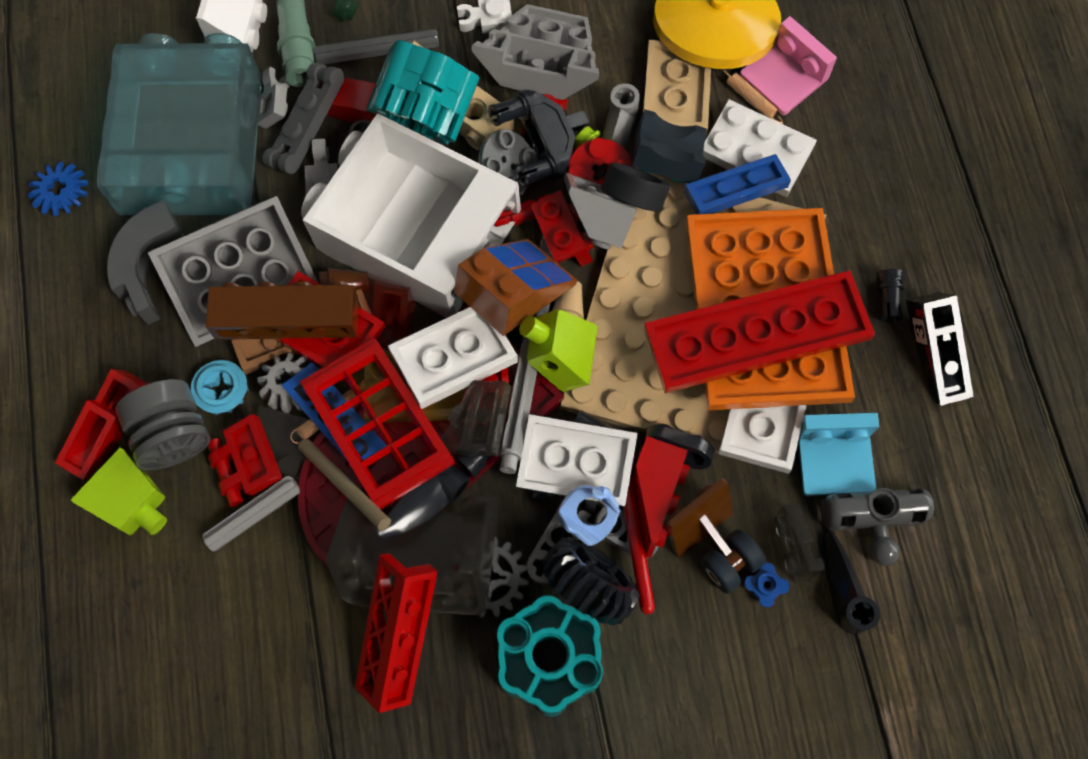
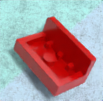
M561 190L531 204L554 261L560 263L575 256L581 267L593 262L589 250L594 248L586 230L580 232L576 224L577 221L581 220L573 202L567 203Z

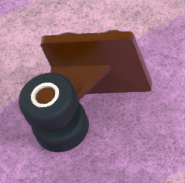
M721 478L715 484L711 483L705 486L699 492L697 499L687 507L678 508L670 516L666 526L673 552L678 558L684 556L703 539L714 549L710 550L700 559V564L709 579L722 592L729 594L741 583L737 573L740 569L744 568L754 573L765 564L766 558L757 543L743 530H734L725 538V542L717 532L716 528L733 515L729 483L724 478Z

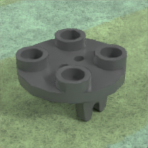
M509 129L499 130L488 135L481 144L478 163L517 182L519 185V195H522L529 187L520 185L519 181L525 179V176L517 179L516 168L537 161L536 151L530 148L521 135Z

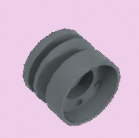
M174 379L153 382L132 391L117 403L115 412L124 435L130 437L128 445L131 452L134 453L133 457L137 468L142 470H159L177 465L196 456L210 443V435L207 428L204 427L202 416L195 413L197 405L188 383Z

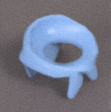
M582 485L571 490L563 500L558 510V520L567 532L576 536L587 546H593L601 542L610 533L621 511L618 502L609 488ZM589 497L602 500L607 508L605 518L597 524L582 522L577 515V507L581 501Z

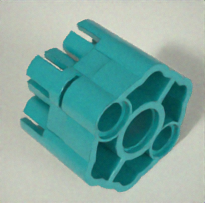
M396 40L389 48L366 110L373 114L377 112L433 141L437 138L438 143L448 145L449 142L456 141L480 77L444 54L406 41Z
M553 596L540 597L533 605L522 609L514 617L504 620L497 631L500 665L498 678L504 692L509 697L520 698L526 703L536 706L539 711L548 717L560 715L567 705L575 702L583 695L593 693L603 677L599 641L601 630L595 618L591 619V616L588 614H582L574 607L563 604ZM546 640L559 642L567 651L565 664L553 672L541 670L533 661V649L537 644Z

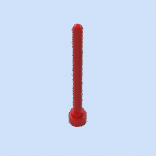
M634 451L633 461L636 459V452H635V451ZM631 471L626 504L623 506L636 588L640 594L638 599L640 610L643 614L650 615L655 610Z

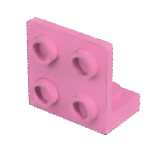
M789 16L781 23L773 48L763 58L743 68L740 76L776 107L781 115H787L829 79L837 57Z

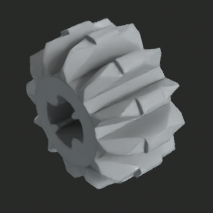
M288 352L285 361H281L279 356L274 355L273 361L275 365L272 367L263 365L262 369L267 375L257 378L258 384L263 387L259 391L261 398L268 400V406L273 410L281 406L283 413L288 414L292 405H295L298 411H303L282 385L308 366L307 359L301 357L296 360L294 355Z

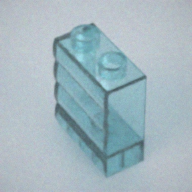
M151 33L143 35L139 39V44H115L111 62V80L107 93L106 116L102 131V150L98 162L97 187L118 215H136L143 209L162 200L166 202L173 215H234L251 207L258 131L256 115L258 96L261 94L262 77L248 43H242L238 38L229 34L214 33L206 36L204 43L178 44L174 39L166 35Z

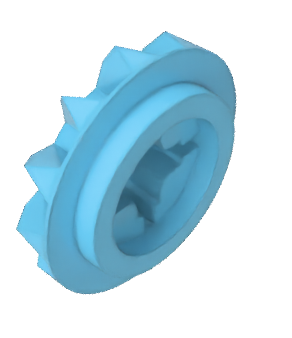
M226 360L207 363L197 371L191 383V392L197 406L203 411L215 415L224 412L232 413L233 408L238 404H243V398L249 389L247 377L243 370L235 363ZM223 378L225 385L232 389L222 391L218 399L217 393L209 388L219 386Z

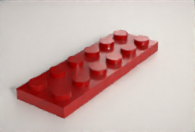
M851 270L645 322L644 331L664 393L872 340L875 335Z

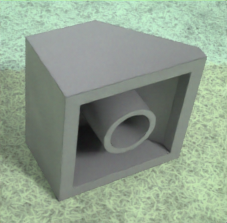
M565 173L564 182L588 236L592 238L591 242L605 249H611V246L622 248L637 211L636 207L608 195L602 191L600 184Z

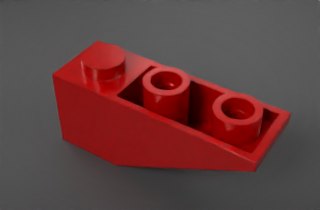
M646 436L632 477L646 557L651 559L655 547L663 548L668 529L663 523L666 514L671 516L676 510L680 496L673 493L676 484L684 485L690 466L684 464L688 450Z

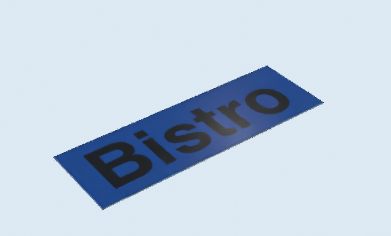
M312 362L285 382L282 387L346 459L300 383L301 380L319 370ZM333 385L321 392L332 410L347 401ZM353 407L336 416L347 435L366 424ZM372 429L351 441L362 460L386 446Z

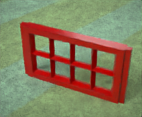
M375 338L300 381L370 499L380 509L456 464ZM375 361L385 379L362 392L351 374ZM345 378L356 396L332 410L321 392ZM390 385L401 403L377 417L366 398ZM361 403L371 421L347 435L336 416ZM406 409L417 428L392 441L382 423ZM376 427L387 446L362 460L351 441ZM422 434L433 453L409 467L397 448ZM392 453L402 472L378 486L367 467L387 454Z

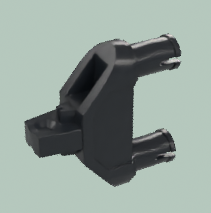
M524 89L518 91L513 95L512 99L492 104L488 108L489 118L497 116L496 119L491 121L494 126H499L519 118L537 153L539 160L516 168L517 179L525 176V179L519 181L523 187L543 179L555 181L562 178L571 158L576 137L574 132L583 129L584 125L589 123L584 111L566 115L562 106L532 90Z

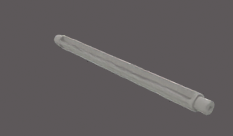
M542 236L540 249L553 259L546 240ZM550 303L535 313L533 317L548 313ZM524 336L520 347L508 409V419L505 424L500 457L502 458L500 471L507 474L516 473L517 463L521 460L527 428L526 424L537 376V370L527 361L530 340Z

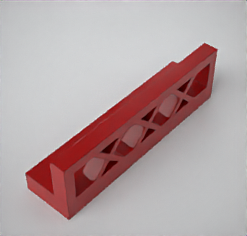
M390 553L379 555L355 689L378 713L411 705L438 573L430 564L406 568ZM390 573L395 576L393 590L389 579ZM384 607L387 615V622L385 621L383 614ZM377 641L379 643L381 650L380 656L377 648ZM371 673L375 684L374 687L370 684Z

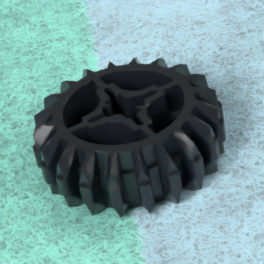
M561 538L545 556L546 559L542 564V572L547 578L549 585L556 589V594L566 599V603L576 607L577 611L590 615L591 619L595 618L600 623L615 625L621 624L635 609L640 594L632 577L626 574L624 568L618 566L614 559H610L604 552H600L594 546H587L581 540H576L575 538Z

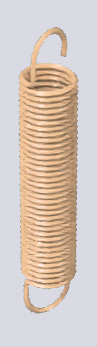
M724 69L722 70L729 76L727 84L757 109L759 113L775 120L773 117L778 111L776 107L767 101L764 96L739 74L735 73L730 76Z

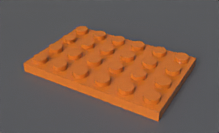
M823 208L687 215L686 229L696 309L834 274ZM847 346L705 383L708 410L852 403L855 398Z

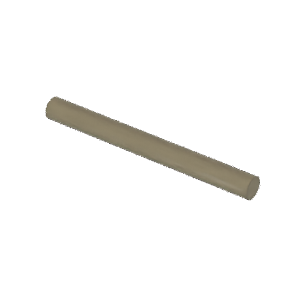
M304 439L299 443V451L380 531H384L390 526L391 519L309 439Z

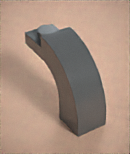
M164 200L143 209L127 221L116 235L107 261V275L111 290L123 303L126 302L134 317L140 315L148 325L160 320L146 285L147 271L152 263L148 252L184 237L175 216Z

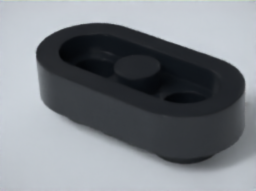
M667 424L651 425L646 429L642 445H644L646 436L688 450L684 464L689 465L692 469H706L711 465L715 450L706 438L673 429Z

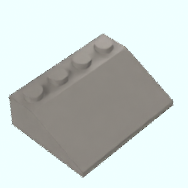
M277 196L148 252L195 347L214 339L206 328L209 287H221L224 283L256 286L261 282L287 286L297 271L318 282Z

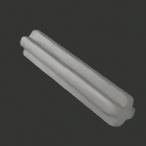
M286 476L205 532L202 536L203 542L211 551L219 550L300 493L298 483L291 476Z

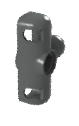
M879 488L874 491L851 492L842 495L835 493L828 495L821 502L823 523L827 529L837 531L872 528L875 541L871 545L870 555L877 564L882 566L894 564L900 556V547L896 541L889 537L887 527L922 525L932 518L935 508L932 495L929 491L922 488L910 491L907 489L890 490L888 488ZM873 501H877L883 506L884 515H880L874 510ZM923 512V520L911 522L913 513ZM855 516L852 525L840 526L842 517Z

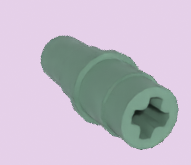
M277 0L276 7L279 23L277 51L281 56L285 78L291 86L304 87L309 79L307 75L308 68L312 63H315L314 48L316 47L314 39L311 37L309 24L307 23L304 0Z

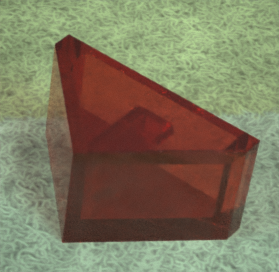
M382 282L374 283L372 315L382 320L386 326L377 339L383 350L389 351L388 345L409 335L415 310L410 287Z

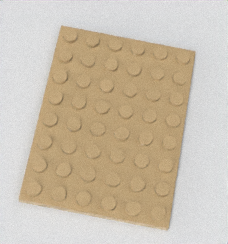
M650 173L669 183L671 188L661 211L654 212L636 207L637 211L622 248L611 246V249L607 250L586 319L598 326L590 385L564 392L565 398L561 402L560 409L579 414L583 410L601 421L643 433L651 425L667 424L673 429L706 438L714 447L715 453H719L730 409L708 410L705 383L664 393L644 331L645 322L696 310L686 229L687 215H695V212L684 194L685 184L688 183H678L669 177ZM759 197L716 213L803 208Z

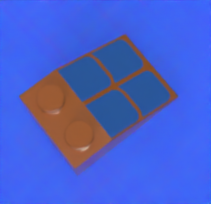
M525 239L485 247L458 264L454 293L501 335L505 336L519 326L526 317L533 316L575 286L577 279L531 240Z

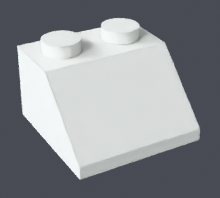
M201 0L196 19L213 56L250 61L253 49L256 50L259 45V28L261 23L266 21L267 6L262 0Z

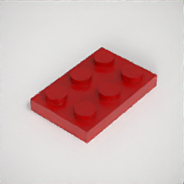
M297 271L287 286H292L295 282H308L313 285L321 284ZM358 307L357 338L274 340L323 368L371 339L375 338L377 340L386 326L382 320Z

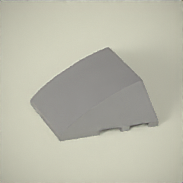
M527 4L506 20V26L502 29H493L489 32L487 40L483 43L477 41L472 45L471 51L498 84L503 87L520 91L524 89L532 90L542 95L550 94L555 99L564 100L599 79V70L595 65L596 55L592 51L591 46L592 36L588 17Z

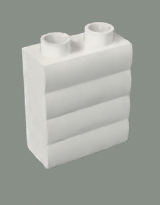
M377 113L364 133L356 130L345 139L338 157L340 167L328 185L319 182L309 190L301 209L303 222L316 249L352 267L356 271L368 272L369 278L448 318L461 309L464 301L454 293L458 264L485 247L503 243L515 222L511 221L499 227H495L494 224L503 210L508 211L510 209L513 213L517 214L520 212L519 185L517 182Z

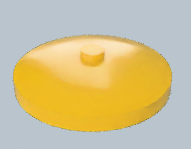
M656 0L653 24L661 42L681 59L706 68L733 69L747 66L760 60L773 48L781 25V13L775 0Z

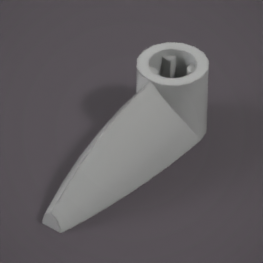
M619 84L611 91L609 112L602 135L603 139L615 141L624 149L633 130L639 105L640 94L633 85ZM606 165L598 166L597 178L604 179L608 169Z

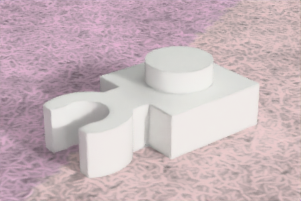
M478 0L479 7H472L468 4L457 6L458 17H469L466 20H459V27L462 32L471 31L476 26H481L482 33H488L493 29L500 30L506 26V20L512 16L510 0Z

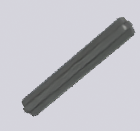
M433 28L318 45L314 48V57L316 63L329 64L383 56L388 54L390 46L396 40L406 41L411 44L415 41L426 49L437 48L439 46L438 33Z

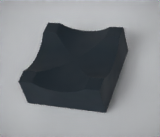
M644 109L636 130L632 166L647 173H656L669 177L678 183L697 181L705 166L703 151L707 128L698 125H674L660 118L656 112Z

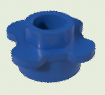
M765 563L757 574L748 576L744 583L745 588L751 591L753 596L759 600V604L766 608L774 604V599L777 596L786 594L790 587L789 582L786 579H781L775 572V566L771 563ZM764 582H769L770 588H765Z

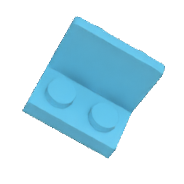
M878 413L805 415L802 418L803 422L798 440L803 494L805 496H826L835 493L842 495L851 492L876 490L870 436L879 428Z

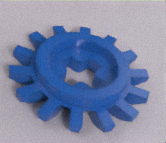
M58 162L55 172H53L51 165L48 164L46 165L47 176L40 172L35 173L36 177L41 179V182H29V187L38 189L28 193L29 199L37 197L31 204L35 209L42 204L41 213L46 215L51 208L54 217L59 216V209H64L66 214L71 213L69 207L72 204H75L77 207L82 204L77 199L79 196L86 197L88 192L81 190L80 187L87 186L88 181L78 180L84 173L82 170L73 172L76 167L74 164L68 165L63 171L64 163ZM57 181L62 185H66L65 188L61 189V194L59 195L49 191V189L54 187V182Z

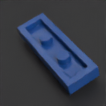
M773 154L685 184L684 194L695 214H713L788 188L791 179L778 156Z

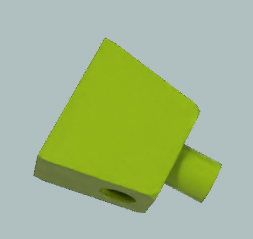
M554 310L537 317H526L521 323L519 331L521 335L530 340L527 352L528 363L562 392L590 385L598 326L563 310Z
M121 447L71 499L76 505L128 535H132L140 526L149 534L155 535L167 522V518L156 509L164 501L165 495L145 470L137 468L134 458Z

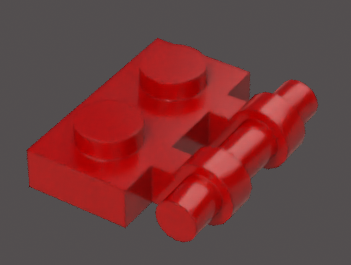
M254 414L247 416L223 431L227 442L224 446L220 438L212 439L208 444L210 465L217 470L220 479L218 484L221 495L227 498L230 507H237L243 503L240 493L242 487L246 494L254 496L283 479L260 417ZM232 459L237 469V472L234 474L230 466Z

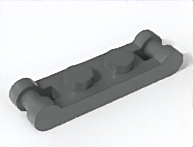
M312 63L309 66L307 72L308 81L298 96L273 147L266 149L263 154V163L266 166L274 169L279 168L281 171L293 174L298 170L312 143V139L315 138L343 84L344 73L339 68H327L324 64Z

